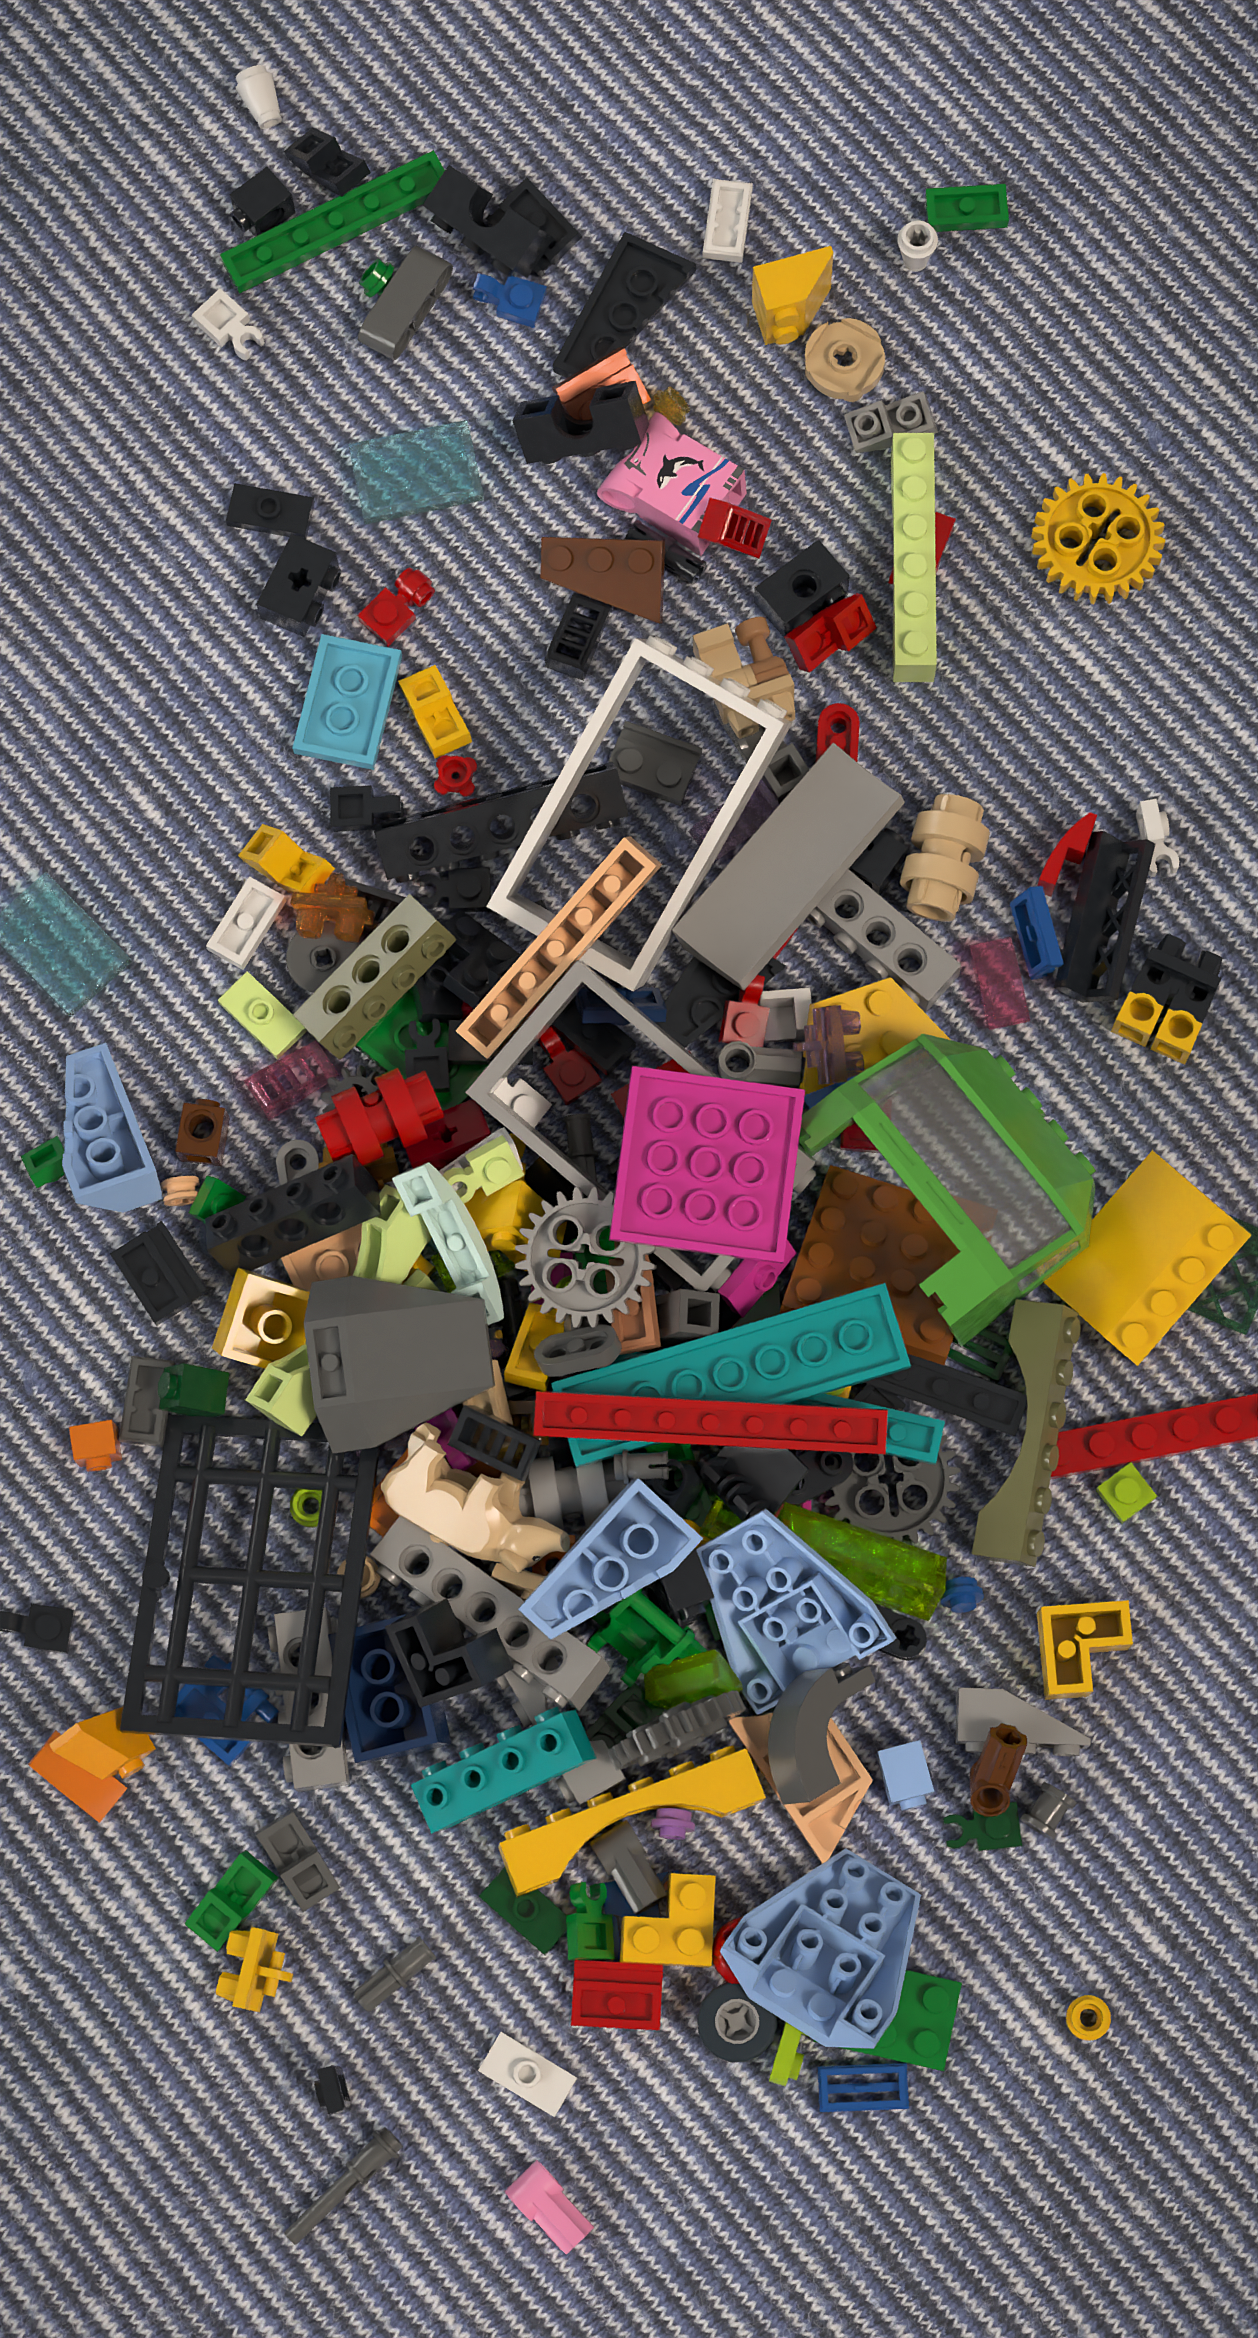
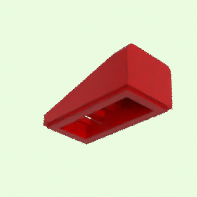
M709 498L697 537L760 559L772 519L731 503Z

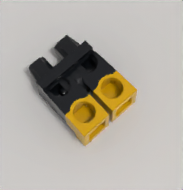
M1166 934L1157 948H1151L1114 1022L1111 1032L1146 1047L1165 1006L1169 1009L1150 1050L1185 1065L1222 979L1218 975L1223 958L1210 951L1202 950L1194 966L1180 959L1187 943L1174 935Z

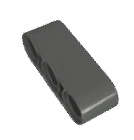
M418 245L414 246L364 320L358 334V341L393 361L397 360L448 284L452 275L453 265Z

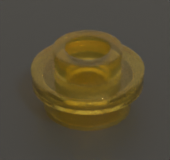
M668 387L664 391L658 390L653 395L655 402L653 409L655 412L664 415L670 422L678 426L686 421L685 415L690 412V407L677 390Z

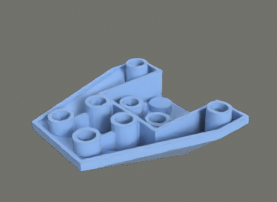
M767 1509L760 1511L696 1549L715 1596L711 1604L731 1671L739 1678L737 1685L757 1715L777 1705L784 1690L803 1672L833 1668L855 1655L860 1660L896 1639V1636L874 1602Z
M845 1848L744 1915L723 1944L720 1952L749 1999L825 2047L874 2049L898 2010L921 1894Z

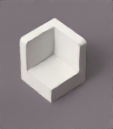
M810 988L762 991L759 1006L770 1008L764 1039L765 1043L806 1040L808 1038L809 1027L807 1021L809 1005L811 1004Z

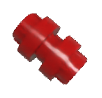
M396 1068L374 1077L379 1090L361 1098L355 1086L332 1095L331 1098L335 1109L314 1118L333 1162L353 1154L356 1155L358 1161L364 1166L385 1157L380 1145L397 1137L400 1138L404 1148L428 1139L424 1126L444 1118V1114L426 1072L422 1071L403 1079L399 1069Z

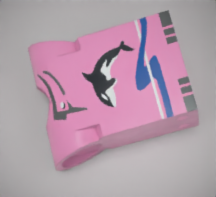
M655 412L648 421L649 426L642 443L634 447V450L615 465L598 488L597 495L603 502L613 508L629 513H637L644 521L666 535L675 538L680 544L697 555L702 556L711 543L697 537L709 498L738 506L747 494L745 470L687 435H681L664 415Z

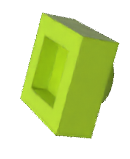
M1131 1462L1096 1488V1492L1121 1524L1158 1497Z

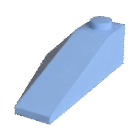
M107 1043L67 1055L65 1077L66 1119L64 1121L65 1147L62 1166L75 1202L77 1204L124 1213L162 1200L163 1195L155 1166Z
M639 1478L633 1479L599 1515L518 1610L551 1640L616 1602L634 1594L657 1579L673 1572L703 1538Z

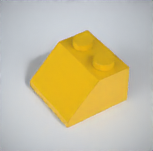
M831 246L753 267L752 305L765 345L775 342L779 345L788 344L805 334L831 289L833 250Z
M238 1268L212 1349L221 1356L266 1369L269 1363L289 1355L306 1343L304 1318L310 1291L275 1278Z

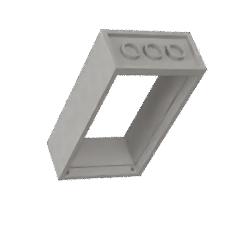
M577 960L465 1093L573 1185L579 1187L587 1197H589L592 1187L598 1188L600 1200L603 1201L609 1191L493 1093L581 988L586 984L690 1074L719 1077L583 961ZM798 1145L793 1189L800 1194L816 1176V1172L812 1169L816 1160ZM656 1247L654 1252L668 1266L701 1292H706L709 1287L717 1292L733 1271L728 1265L735 1257L717 1255L703 1272L677 1249Z

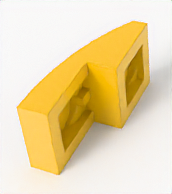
M436 665L398 681L408 706L435 759L472 743L470 732L453 702L452 695Z

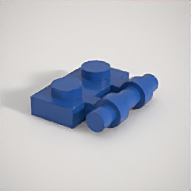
M214 1654L205 1663L204 1667L231 1670L232 1662L227 1664L217 1654ZM185 1684L178 1693L175 1717L224 1720L226 1704L218 1696L228 1687ZM246 1688L241 1721L248 1722L253 1715L258 1714L266 1723H271L280 1711L268 1701L270 1696L263 1689ZM198 1738L229 1767L235 1763L253 1742Z

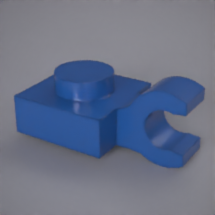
M478 273L473 286V290H475L473 299L498 305L496 310V317L535 328L546 296L547 286L515 276H508L505 285H503L491 276Z

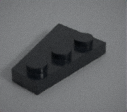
M693 956L664 1002L667 1008L666 1022L654 1023L681 1046L687 1048L723 1019L725 1002H738L740 988ZM772 957L758 975L765 976V985L780 973L786 965Z

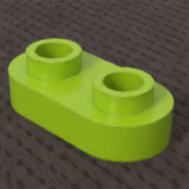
M787 2022L784 2025L769 2077V2082L785 2087L788 2078L798 2079L804 2054L796 2051L801 2034L807 2036Z

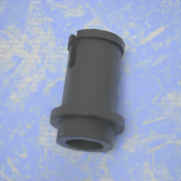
M623 1449V1454H614L615 1480H624V1484H629L630 1480L636 1478L669 1479V1466H650V1464H667L669 1462L668 1451L629 1453L628 1449Z

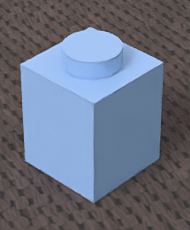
M918 1740L877 1751L876 1758L889 1805L892 1806L900 1803L901 1811L926 1805L925 1797L932 1795L934 1789L921 1741Z

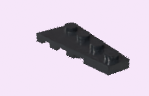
M624 231L552 365L553 372L569 378L617 348H626L696 272V263Z

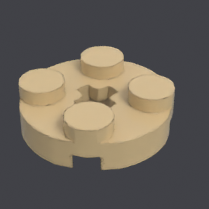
M845 318L841 319V322L830 325L827 322L820 325L807 341L805 348V375L812 385L824 395L835 399H844L848 402H855L860 400L863 394L870 392L883 375L885 352L881 345V339L871 326L857 319ZM847 351L852 353V365H846L845 367L838 365V360L834 357L836 354L843 356Z

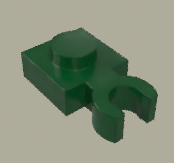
M1010 1802L1005 1812L993 1817L983 1816L972 1808L973 1820H966L964 1817L956 1814L948 1815L942 1819L943 1825L956 1824L962 1831L961 1837L958 1840L945 1842L948 1849H959L969 1840L976 1839L977 1852L1022 1847L1017 1802Z

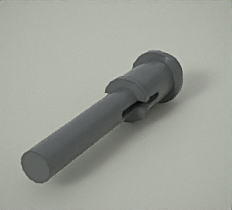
M384 2127L380 2132L375 2130L372 2133L374 2138L351 2161L345 2164L348 2170L284 2232L294 2245H297L360 2182L366 2185L392 2157L397 2159L400 2156L398 2151L403 2145L389 2129Z

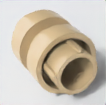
M940 794L935 797L931 810L918 813L911 842L921 852L910 854L906 857L900 879V885L909 892L906 906L910 912L930 920L953 921L959 905L969 904L973 901L979 874L974 868L969 866V863L983 860L990 836L989 829L981 823L984 810L979 803L959 795Z

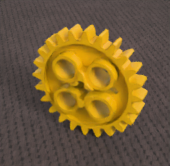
M1106 473L1101 474L1099 483H1093L1089 474H1085L1083 485L1079 486L1076 481L1070 478L1067 484V492L1056 486L1053 492L1054 500L1044 498L1042 503L1044 512L1036 513L1034 523L1038 526L1032 529L1031 538L1038 541L1033 544L1032 554L1043 555L1038 560L1037 568L1038 570L1050 568L1046 578L1048 583L1057 579L1061 580L1059 593L1062 594L1071 587L1075 589V601H1078L1083 592L1089 593L1091 604L1095 603L1098 594H1103L1107 603L1110 604L1112 603L1114 592L1118 591L1124 599H1127L1130 592L1129 585L1140 591L1144 584L1142 577L1153 578L1155 569L1152 565H1160L1162 554L1158 551L1163 550L1166 540L1158 535L1163 533L1165 525L1163 522H1153L1158 517V507L1146 509L1150 499L1149 494L1143 495L1140 498L1135 497L1137 484H1133L1125 490L1122 488V477L1120 476L1111 485L1107 483ZM1095 507L1102 512V515L1091 517L1083 509ZM1114 511H1118L1120 515L1108 526L1105 539L1100 538L1091 550L1086 562L1082 566H1078L1076 562L1088 551L1091 538L1096 539L1102 532L1111 514ZM1129 529L1135 533L1136 537L1124 539L1118 535L1117 531ZM1072 538L1079 543V546L1076 548H1066L1060 543V540ZM1106 560L1112 564L1113 569L1102 571L1094 565V562Z

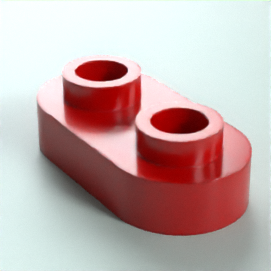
M835 703L827 706L821 712L818 720L816 762L832 743H835L852 759L858 762L860 721L856 711L849 705ZM840 723L845 726L846 730L842 733H835L832 731L831 726Z

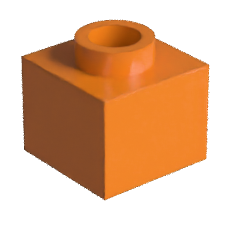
M112 1420L69 1427L73 1459L79 1467L86 1466V1471L90 1472L102 1471L112 1468L113 1461L122 1460L118 1426Z

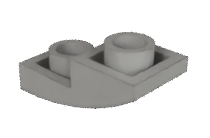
M924 391L885 405L880 400L844 414L856 453L892 447L893 433H938L929 401Z

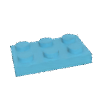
M321 634L293 744L294 754L374 770L402 660V651Z

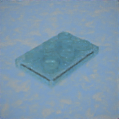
M467 420L348 444L365 525L484 500Z
M47 872L43 873L0 912V946L70 1018L132 962L130 957Z

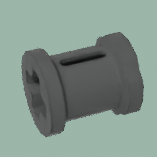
M1043 1782L1040 1786L1042 1793L1029 1814L1024 1813L1020 1820L1037 1833L1053 1841L1057 1835L1055 1832L1057 1825L1066 1811L1073 1809L1077 1802L1053 1785Z

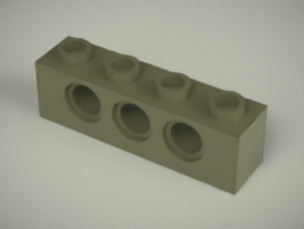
M409 894L297 1009L293 1016L319 1043L341 1060L385 1016L387 1011L415 985L417 980L444 955L446 950L457 939Z

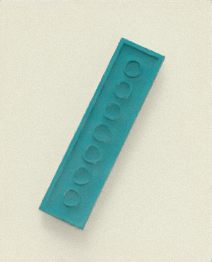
M883 1283L552 1382L551 1384L554 1392L792 1404L909 1369L911 1364L886 1284ZM568 1438L576 1468L612 1458L614 1454H623V1449H628V1452L662 1443Z

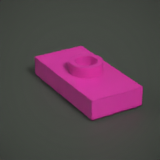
M786 1240L785 1256L782 1264L744 1259L718 1289V1293L729 1308L743 1318L763 1293L773 1287L779 1274L796 1256V1251L789 1241Z

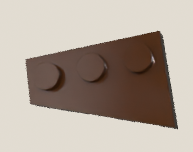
M541 537V579L653 622L663 623L665 541Z

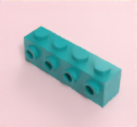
M554 1707L534 1717L537 1725L524 1731L521 1725L514 1726L497 1734L499 1743L485 1749L483 1742L461 1751L459 1753L461 1761L451 1766H448L446 1760L422 1770L424 1778L411 1784V1787L431 1834L449 1829L597 1759L577 1711L571 1710L561 1713L559 1707Z

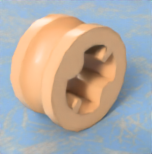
M178 1176L162 1181V1189L167 1191V1196L163 1198L164 1205L184 1206L193 1204L198 1194L196 1186L200 1184L199 1178L196 1176Z

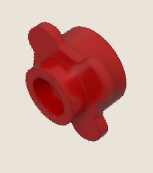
M441 756L436 762L439 775L438 779L434 782L436 792L440 795H446L449 792L460 793L463 797L472 795L475 790L472 777L473 773L477 770L476 761L471 757ZM458 773L460 776L458 779H453L452 774Z

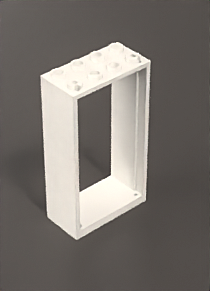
M651 635L648 639L635 638L486 906L536 936L556 916L522 896L518 891L647 660L767 729L636 961L598 939L579 960L631 991H635L645 985L673 935V927L684 916L792 725L791 721L784 718L787 710L768 699H760L759 703L747 697L751 690L731 678H723L722 682L711 676L714 668L695 657L690 658L687 656L685 660L674 655L677 650L676 646L658 636L653 637Z

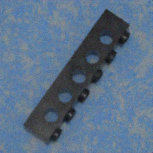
M613 762L586 769L549 837L556 836V840L570 839L580 835V829L593 825H596L598 830L611 828L621 823L620 818L629 816L618 770ZM559 776L372 825L387 880L395 878L396 883L408 882L419 878V872L435 868L436 872H445L458 868L460 866L459 861L473 857L478 862L491 860L500 856L499 850L516 846L518 851L533 824L530 817L532 810L536 806L544 804ZM579 794H588L592 797V804L587 811L577 813L571 810V802L574 797ZM499 815H506L512 819L511 828L503 834H496L490 830L492 820ZM458 826H467L472 830L471 839L465 844L458 845L450 840L451 832ZM417 837H427L432 841L430 851L424 855H416L409 850L411 842Z

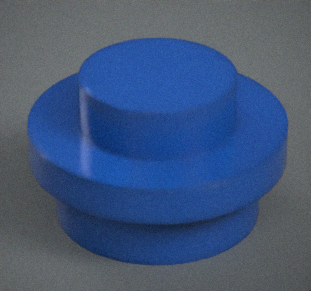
M958 1577L946 1581L943 1584V1592L940 1594L941 1604L944 1607L951 1608V1611L955 1613L974 1610L977 1607L976 1604L984 1598L983 1589L978 1587L977 1580L972 1577Z

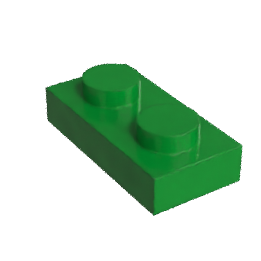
M1006 184L928 188L925 191L927 223L936 232L1008 228L1009 215Z

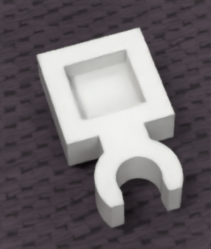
M221 288L192 314L193 322L221 348L231 340L235 353L243 360L247 361L250 358L248 350L242 346L246 340H254L260 346L265 344L259 329L254 326H245L250 321L248 313Z
M506 1077L493 1092L533 1128H535L552 1106L548 1100L521 1078H516L509 1085Z

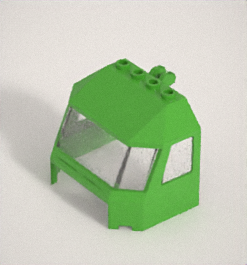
M921 1034L912 1042L836 1088L804 1113L801 1120L799 1143L808 1154L814 1156L838 1137L845 1128L855 1123L958 1248L960 1253L920 1283L919 1286L928 1297L935 1292L944 1303L938 1309V1312L945 1319L955 1340L962 1347L1014 1306L1016 1299L1021 1300L1089 1246L1096 1188L1091 1175L1096 1170L1082 1152L1073 1155L1064 1144L1069 1137L1054 1119L1048 1123L1045 1121V1113L1041 1109L1042 1104L1028 1087L1020 1090L1011 1078L1016 1073L1003 1056L999 1055L994 1059L985 1048Z

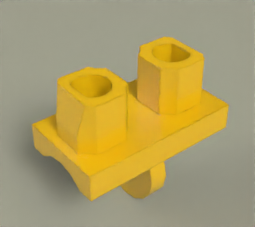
M251 1927L250 1931H231L226 1946L227 1954L244 1958L240 1975L222 1972L219 1976L216 1995L232 2001L233 2007L260 2013L264 1995L275 1997L279 1980L292 1983L294 1974L281 1971L285 1953L275 1951L278 1933Z

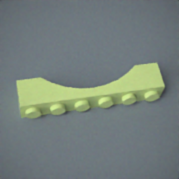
M893 433L891 447L893 682H934L937 666L934 433Z
M385 1184L379 1193L381 1215L362 1223L361 1245L353 1276L401 1284L408 1276L411 1267L424 1247L430 1242L432 1236L421 1214L410 1217L398 1190ZM306 1343L289 1355L269 1363L245 1399L275 1423L300 1436H303L317 1415L314 1410Z

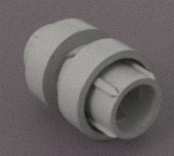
M553 1456L536 1458L531 1465L525 1480L526 1482L520 1489L519 1509L522 1516L540 1518L563 1531V1517H566L567 1520L580 1518L581 1514H584L587 1530L628 1484H624V1480H615L614 1457L574 1469L573 1466L558 1468V1471H555Z

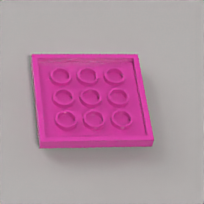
M632 1066L609 1240L782 1264L785 1256L805 1090Z

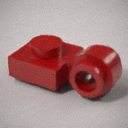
M411 567L407 568L395 581L398 595L395 596L385 587L357 615L359 622L389 647L416 620L415 613L408 607H412L414 604L422 607L433 596L435 589L431 586L432 580L419 569L414 571Z

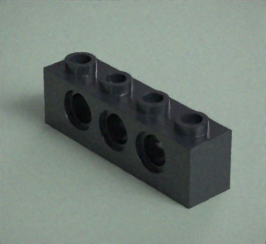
M351 1154L205 1218L206 1249L235 1278L238 1268L252 1271L381 1215L378 1182L357 1158Z

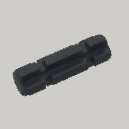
M516 1278L498 1280L504 1318L499 1321V1324L504 1327L502 1329V1339H507V1343L503 1344L507 1361L524 1319L521 1300L516 1299V1296L520 1295Z

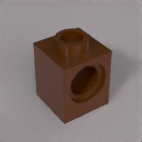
M196 1099L195 1104L183 1103L175 1150L180 1161L222 1167L230 1117L226 1109L220 1107L221 1104L219 1102L209 1099ZM204 1122L214 1125V1130L209 1137L198 1139L193 1136V1131L197 1125Z

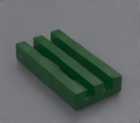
M986 1328L976 1335L1004 1349L1002 1355H999L970 1340L961 1347L953 1337V1344L997 1366L993 1369L952 1348L949 1350L947 1359L998 1384L1013 1353V1349L1008 1342L1009 1339Z

